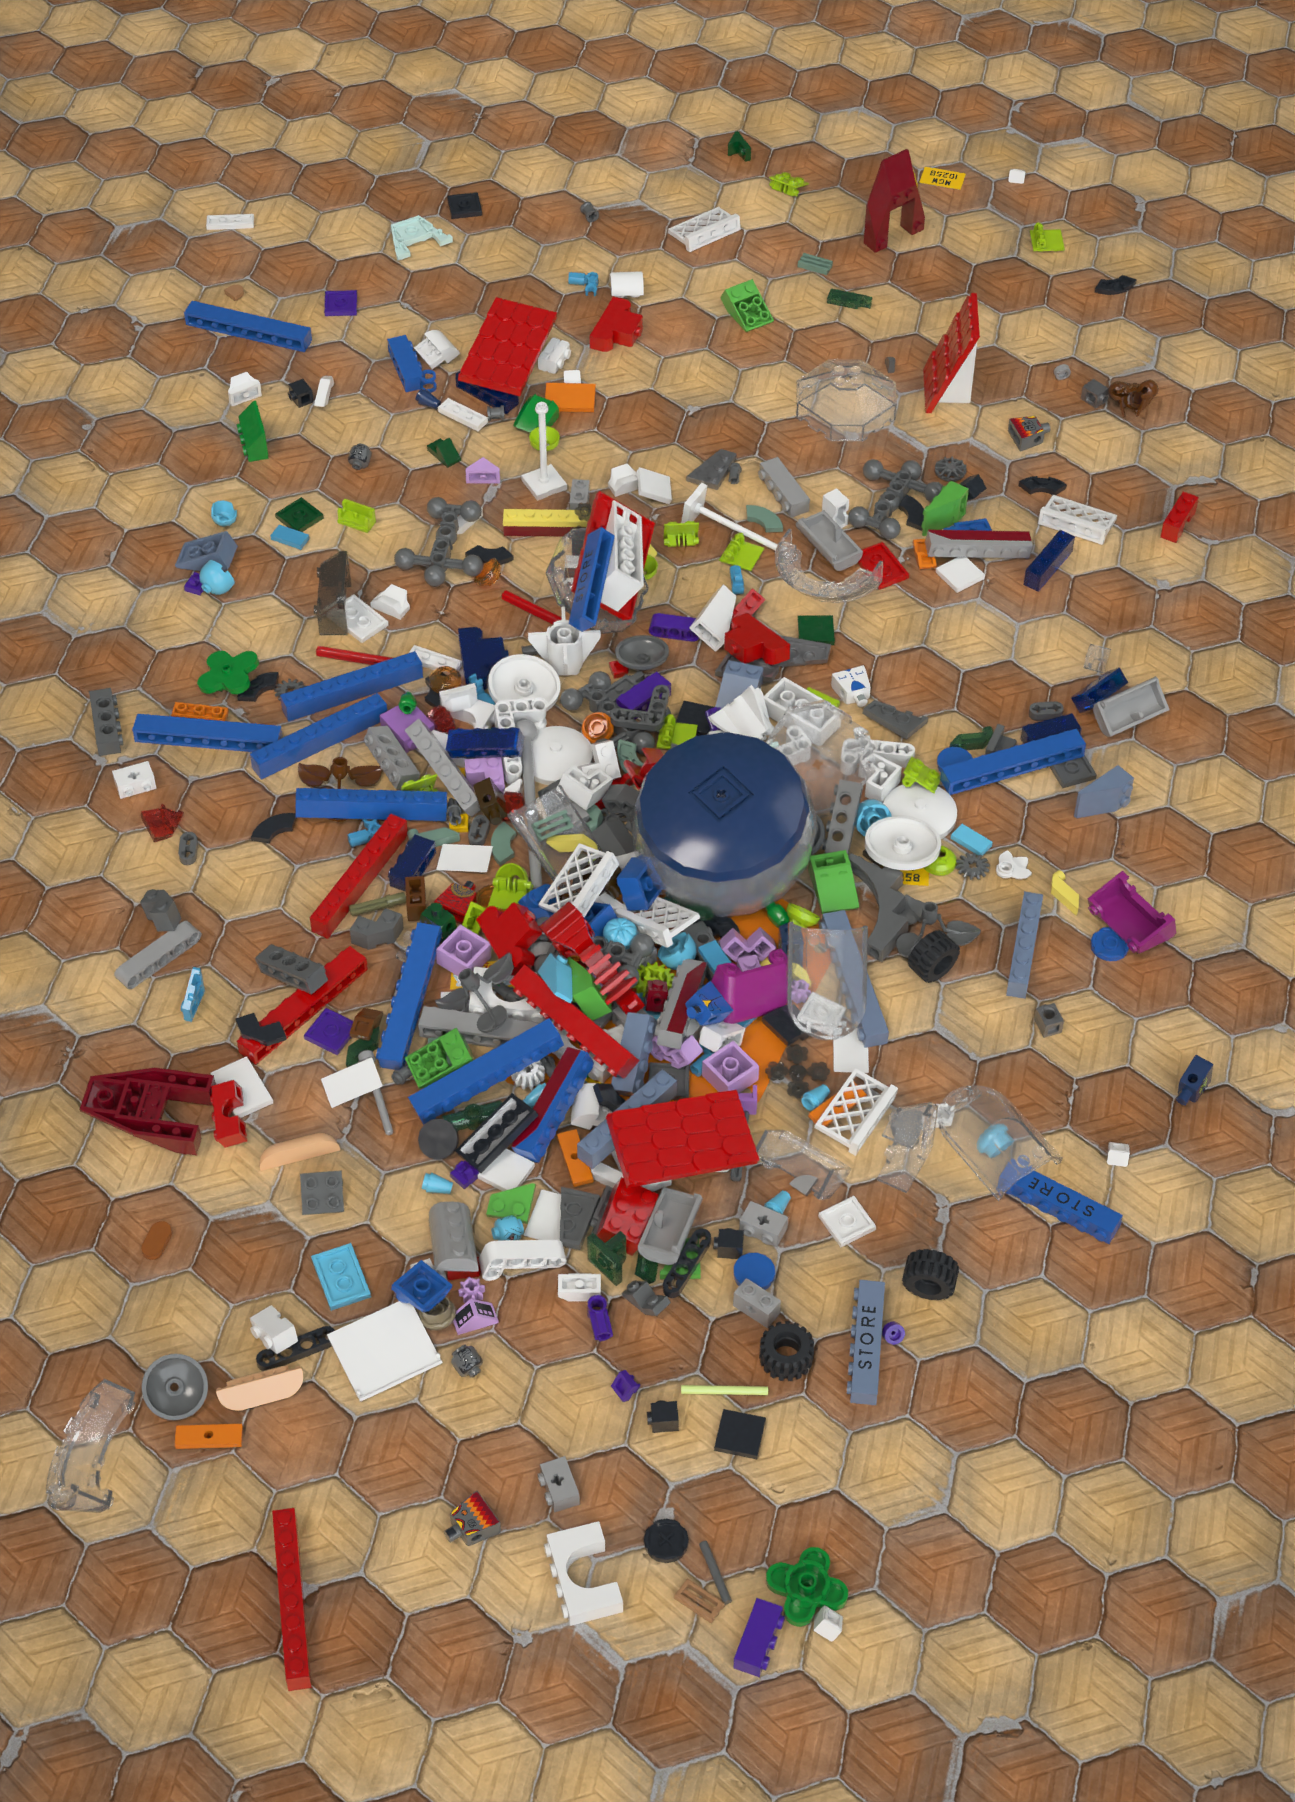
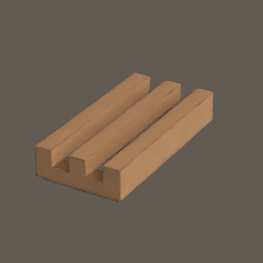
M688 1578L674 1595L675 1600L711 1624L714 1618L719 1615V1611L725 1607L724 1602ZM686 1588H690L691 1590H693L694 1592H696L697 1594H699L700 1596L714 1604L716 1607L713 1608L712 1606L704 1602L703 1599L694 1595Z

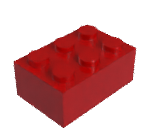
M621 1177L612 1189L595 1239L633 1256L638 1250V1244L651 1217L659 1194L642 1186L626 1188L624 1178Z

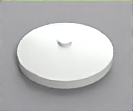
M525 654L511 655L498 661L491 669L488 678V691L495 703L500 700L542 697L548 703V711L558 700L560 679L554 668L538 657Z
M563 726L545 727L537 730L536 737L531 741L534 781L550 785L561 779L563 773L572 766L577 767L593 762V753L589 740L582 733L572 728Z
M914 782L910 787L900 785L890 791L883 802L891 812L892 817L906 816L922 820L938 832L940 839L946 837L956 824L957 807L955 801L950 794L940 787H937L935 793H932L917 782Z
M893 816L880 819L868 828L865 835V849L874 861L885 867L897 870H916L930 865L938 858L941 849V839L938 832L922 820L906 816Z

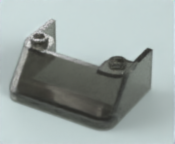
M339 551L322 562L320 567H317L319 586L317 605H314V616H317L319 635H348L345 609L347 587H351L352 584L348 551Z

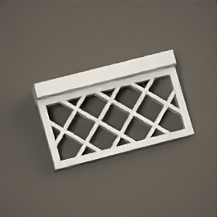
M717 207L669 228L668 233L685 244L686 250L691 252L741 230L740 216L737 214L730 215L720 207Z
M1053 495L1047 505L1041 508L1038 524L1103 545L1106 535L1117 519V515Z
M579 843L538 904L539 907L555 913L567 902H570L585 917L620 863L615 855L609 851L604 853ZM581 851L587 852V857L578 860ZM599 857L602 858L599 864L593 865L592 860ZM589 861L590 867L581 870L580 864ZM577 866L578 872L568 875L569 869ZM592 872L589 879L583 881L582 875ZM579 877V883L570 885L571 879ZM567 882L566 888L558 890L559 884ZM582 888L578 895L573 896V890ZM569 892L570 898L560 901L559 895ZM556 897L557 903L547 904L549 899Z
M657 897L648 909H653L652 911H627L622 908L614 911L618 918H626L632 921L637 927L638 934H647L651 936L655 943L667 948L673 944L672 938L700 919L699 913L660 897Z
M855 1068L814 1128L849 1148L848 1152L856 1156L894 1101L898 1088L892 1084L888 1087ZM856 1076L864 1081V1085L855 1086L853 1079ZM870 1088H878L883 1092L881 1095L872 1096ZM866 1089L868 1097L858 1098L856 1090ZM853 1091L855 1099L845 1100L843 1093ZM870 1101L872 1108L862 1110L860 1103ZM856 1103L858 1111L848 1112L846 1104ZM843 1105L845 1113L835 1114L834 1106ZM860 1115L862 1122L852 1124L850 1117ZM847 1118L848 1125L838 1126L836 1119ZM826 1120H833L835 1127L827 1128L822 1123ZM850 1130L851 1138L849 1140L841 1136L840 1131Z

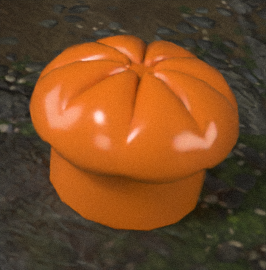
M602 712L588 715L582 724V734L593 744L598 739L605 738L609 740L614 731V725L611 723L610 717Z

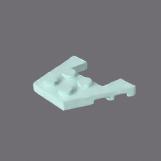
M419 215L391 224V233L398 261L411 256L406 246H411L414 243L425 241L432 237L440 246L453 242V237L450 234L446 235L442 232V229L434 228L432 223Z

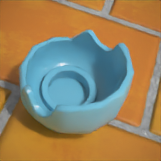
M224 500L216 501L211 507V518L219 526H230L236 521L237 510H234L231 502Z

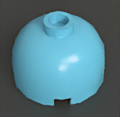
M209 560L200 571L201 587L206 593L221 595L228 592L235 584V581L228 571L224 572L221 569L223 567L221 564L213 560Z
M864 800L859 804L855 827L865 836L868 828L873 823L883 818L892 817L891 812L879 800Z
M686 932L675 935L672 938L673 944L670 947L661 946L658 951V958L665 966L672 970H677L678 965H682L683 960H694L696 957V943Z

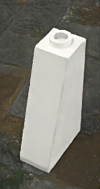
M724 584L712 595L690 626V629L715 652L724 644L725 632L729 631L736 601V595Z

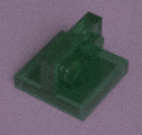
M620 1231L604 1243L598 1236L592 1233L587 1237L588 1261L617 1286L622 1282V1264L626 1260V1235Z

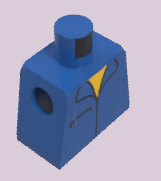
M711 981L698 990L685 1003L688 1017L695 1018L701 1026L721 1023L734 1011Z

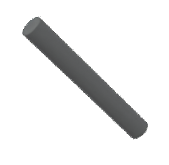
M702 1541L699 1543L700 1549L722 1602L727 1605L732 1602V1599L708 1542Z

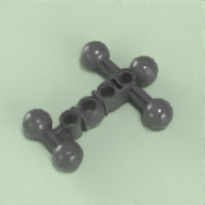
M876 459L868 460L864 463L862 469L864 476L868 480L875 481L881 477L891 482L886 492L881 494L878 502L875 503L873 517L869 516L868 510L864 507L856 506L848 514L849 522L856 528H861L865 525L879 529L881 536L885 539H894L899 535L901 527L896 519L889 517H891L892 512L898 509L900 502L910 489L924 493L926 500L932 503L933 498L941 492L943 485L939 482H931L927 485L916 481L920 477L922 469L915 460H908L903 463L900 471L897 473L884 469L882 463Z
M440 497L429 500L427 503L428 514L436 519L442 518L440 522L441 527L436 531V540L430 556L415 555L411 549L402 548L394 555L395 564L403 570L410 569L414 565L429 566L424 572V579L428 585L433 587L444 583L446 579L445 571L448 568L461 569L466 575L471 577L481 574L484 563L479 556L469 555L464 560L450 559L451 550H453V544L457 540V531L459 530L457 516L461 515L465 521L474 522L481 516L482 509L480 505L473 500L466 501L462 505L447 504Z
M602 671L594 672L585 686L578 690L574 688L566 689L560 697L563 708L569 711L579 709L583 698L589 701V709L593 713L602 712L610 717L613 709L621 708L616 702L609 700V697L605 696L604 690L610 687L611 679L607 673ZM658 705L653 707V709L661 710L663 707ZM667 707L665 717L671 714L669 707ZM614 726V732L617 736L610 740L613 741L615 749L619 739L637 744L636 752L639 754H644L642 748H654V737L652 734L645 732V730ZM598 739L595 743L606 741L608 739Z
M540 917L535 921L540 926L549 917ZM543 932L538 938L540 941L550 940ZM643 933L635 935L630 942L632 954L625 952V946L620 942H613L612 940L609 942L603 936L594 937L595 945L599 944L602 947L600 949L604 955L609 953L612 956L608 959L610 963L614 964L618 961L621 964L617 969L618 973L625 969L628 970L630 974L624 980L636 977L638 981L630 988L635 987L640 978L637 970L642 958L651 955L655 947L651 936ZM552 944L547 954L540 955L536 959L534 968L537 974L550 953L556 956L560 954Z

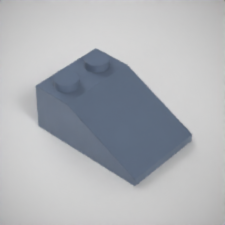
M227 531L185 542L175 566L180 569L201 571L202 567L209 560H213L223 566L221 569L225 571L229 569L238 546Z
M728 660L715 707H721L722 709L727 704H731L735 698L740 696L751 685L754 689L761 688L763 683V667Z
M1117 765L1078 792L1074 817L1077 819L1110 813L1126 807L1131 800L1130 796L1134 777Z

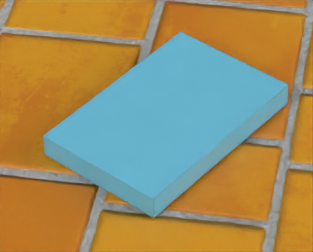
M351 1243L311 1256L331 1311L371 1298L370 1290Z

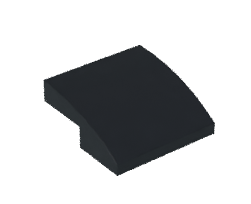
M792 1004L779 1007L762 1017V1022L787 1047L798 1039L803 1041L817 1032V1030L796 1021L799 1011Z

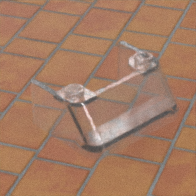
M927 1102L898 1107L897 1110H892L888 1120L890 1122L882 1133V1137L894 1142L886 1148L884 1154L887 1157L886 1163L877 1177L878 1181L902 1192H908L932 1149L938 1105Z
M765 1130L756 1146L759 1161L763 1162L762 1165L770 1170L780 1168L795 1178L801 1175H811L818 1178V1182L816 1185H813L811 1190L814 1192L813 1195L819 1200L830 1199L851 1171V1168L786 1130Z

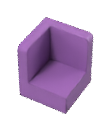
M753 1085L752 1093H738L743 1110L748 1111L749 1115H756L757 1085Z

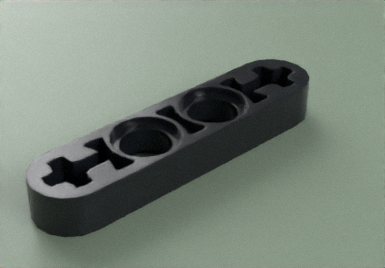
M701 1228L693 1232L680 1253L677 1262L674 1263L663 1281V1293L665 1296L676 1298L683 1291L711 1245V1234L708 1230ZM705 1237V1240H702L698 1247V1239ZM693 1251L696 1252L698 1256L694 1259H690L686 1256V1254L688 1252ZM683 1267L686 1268L688 1272L684 1275H680L676 1272V1270L678 1268ZM675 1280H677L676 1288H672L670 1290L669 1287H671L674 1284Z
M323 1326L298 1336V1342L286 1348L292 1350V1354L288 1357H283L280 1352L277 1354L278 1360L274 1357V1354H276L270 1348L264 1349L256 1356L257 1367L261 1371L285 1366L328 1349L332 1345L329 1339L326 1340L323 1335L335 1330L330 1326ZM304 1341L312 1342V1346L308 1349L302 1348L301 1344ZM267 1358V1360H269V1363L266 1364L263 1361V1359Z

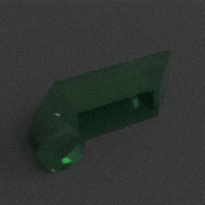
M987 726L979 733L958 734L950 743L949 748L960 747L965 750L984 749L994 733L993 728Z
M379 1026L373 1030L370 1041L358 1039L348 1046L347 1068L359 1063L358 1055L361 1052L378 1049L380 1040Z

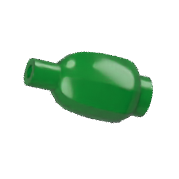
M411 692L402 694L398 702L399 709L405 714H411L417 705V701Z
M771 902L765 908L767 917L777 928L785 923H790L786 910L780 904Z

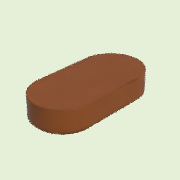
M159 1221L150 1228L141 1246L142 1254L146 1259L155 1260L163 1254L172 1236L169 1223Z

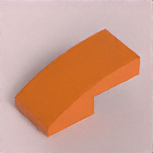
M926 538L914 539L912 543L919 569L936 568L935 557H928L925 545Z

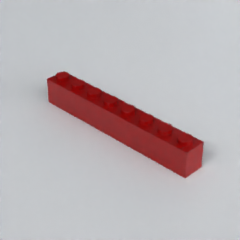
M393 814L388 816L310 916L311 931L327 939L331 936L350 911L349 906L354 905L408 836L407 820Z
M351 946L341 951L336 958L324 966L328 978L327 982L313 994L297 988L291 996L285 998L278 1007L271 1010L261 1021H258L260 1027L280 1021L287 1039L368 970L366 957ZM242 1036L237 1040L239 1053L247 1057L254 1065H257L282 1043L279 1042L265 1046L258 1041L242 1038Z
M525 964L509 982L515 987L513 991L521 998L525 995L528 998L526 1002L534 1009L538 1006L541 1009L539 1013L546 1019L552 1018L554 1020L553 1025L561 1032L565 1029L568 1032L566 1036L574 1043L578 1040L581 1043L579 1047L583 1051L588 1052V1054L592 1052L595 1055L593 1059L601 1066L605 1063L608 1066L607 1071L614 1077L619 1075L625 1079L640 1061L572 1003H568L554 995L545 981Z
M294 1507L272 1511L285 1677L288 1691L312 1688L298 1524Z

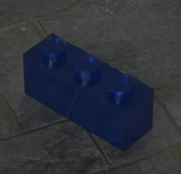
M1120 667L1101 675L1073 695L1071 699L1079 713L1093 709L1094 704L1108 698L1125 686L1128 681Z
M1073 713L1023 726L1020 739L1025 744L1073 729H1077L1081 735L1082 728Z
M415 834L411 841L407 842L404 852L399 854L395 866L391 867L388 872L391 887L406 892L405 877L423 875L436 854L435 841Z

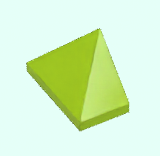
M471 901L462 926L479 936L481 928L476 919L486 907Z

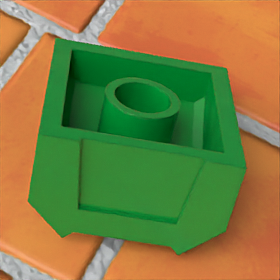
M534 394L523 405L513 426L531 433L533 429L539 427V417L535 407L537 403L545 402L548 406V412L545 414L546 426L551 427L559 418V407L553 400L551 401Z

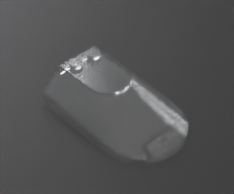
M561 785L556 786L522 808L514 809L507 814L527 848L553 882L573 852H558L546 843L547 839L539 842L531 826L533 823L566 810L567 816L570 817V822L573 823L574 827L557 835L584 834L597 844L599 851L603 852ZM561 816L538 826V829L563 819V817ZM566 823L560 824L542 832L541 835L544 836L567 825ZM567 882L559 884L558 887L561 889L566 888ZM582 888L573 890L572 894L580 893Z
M793 922L788 923L787 1008L794 1024L805 1034L820 1040H836L853 1032L862 1021L867 1004L868 926L850 930L803 928L793 924Z
M978 1085L960 1087L950 1092L940 1105L938 1124L941 1133L998 1201L1022 1177L1051 1160L1058 1165L1063 1159L1059 1152L1006 1096L994 1089Z

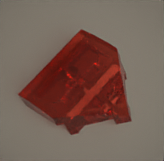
M161 804V808L141 811V819L153 842L171 838L184 815V812L180 810L175 812L167 809L164 804Z

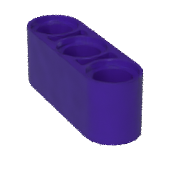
M656 613L652 616L649 633L652 636L695 642L699 639L690 629L696 618Z

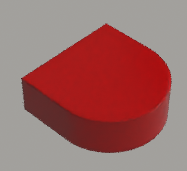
M617 660L609 662V668L614 679L621 678L629 673V668L623 666Z

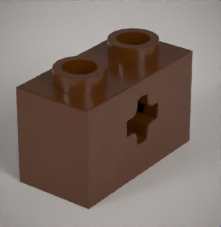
M405 877L408 921H420V915L426 909L425 877Z

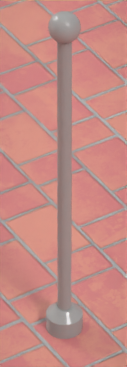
M523 719L515 724L517 740L521 746L530 879L532 885H534V890L542 886L539 841L531 826L533 823L538 822L531 741L536 737L537 728L532 721ZM537 939L527 950L534 954L536 961L540 955L547 954L552 943ZM533 965L530 969L536 972Z

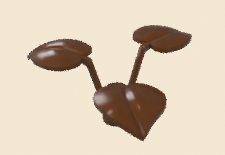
M344 757L334 758L330 770L322 765L298 764V775L304 784L312 787L321 786L323 781H328L331 774H333L338 779L337 789H341V779H344L347 773L351 780H355L357 785L373 786L379 781L383 770L380 766H357L350 770V766H347L348 761ZM327 818L331 821L343 822L348 820L343 818Z

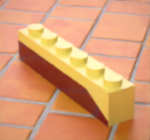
M504 509V536L571 537L572 530L586 531L591 510Z

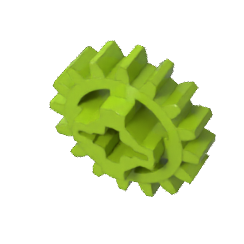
M647 962L646 967L641 964L640 969H637L640 978L637 985L633 988H637L636 993L642 992V997H645L647 980H662L663 982L666 980L668 992L672 988L675 974L671 973L670 968L665 969L664 964L658 966L657 962L654 965Z

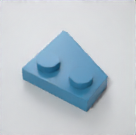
M193 967L185 999L181 1004V1012H183L185 1021L192 1022L205 993L201 968Z

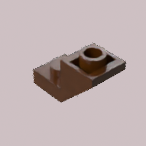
M363 1008L354 1018L349 1033L350 1037L370 1041L373 1030H378L383 1011Z

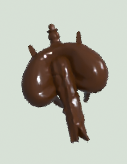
M1151 379L1141 384L1116 381L1109 386L1108 394L1111 399L1119 400L1123 418H1125L1124 410L1126 407L1134 410L1137 414L1136 417H1138L1143 409L1150 404L1153 397L1158 394L1159 388L1158 384Z

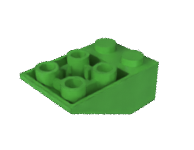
M753 279L725 289L720 297L727 312L745 332L774 322Z
M953 481L943 486L939 495L935 496L932 503L926 506L923 511L922 536H927L928 530H942L961 520L966 514L969 488Z
M843 850L809 856L808 872L821 913L825 914L859 908L847 851Z
M568 957L567 963L572 968V1001L574 1003L577 1002L580 1011L592 1021L612 1012L611 1003L609 1005L605 1003L608 995H602L599 992L602 987L600 984L595 985L593 982L595 980L594 976L589 974L584 967L571 957Z
M454 1028L405 1057V1060L419 1089L472 1062L475 1058L464 1036L457 1028ZM446 1053L451 1061V1067L447 1063Z

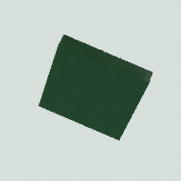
M302 497L275 513L276 519L285 526L300 532L307 530L324 519L323 513Z
M798 615V639L834 645L833 615Z

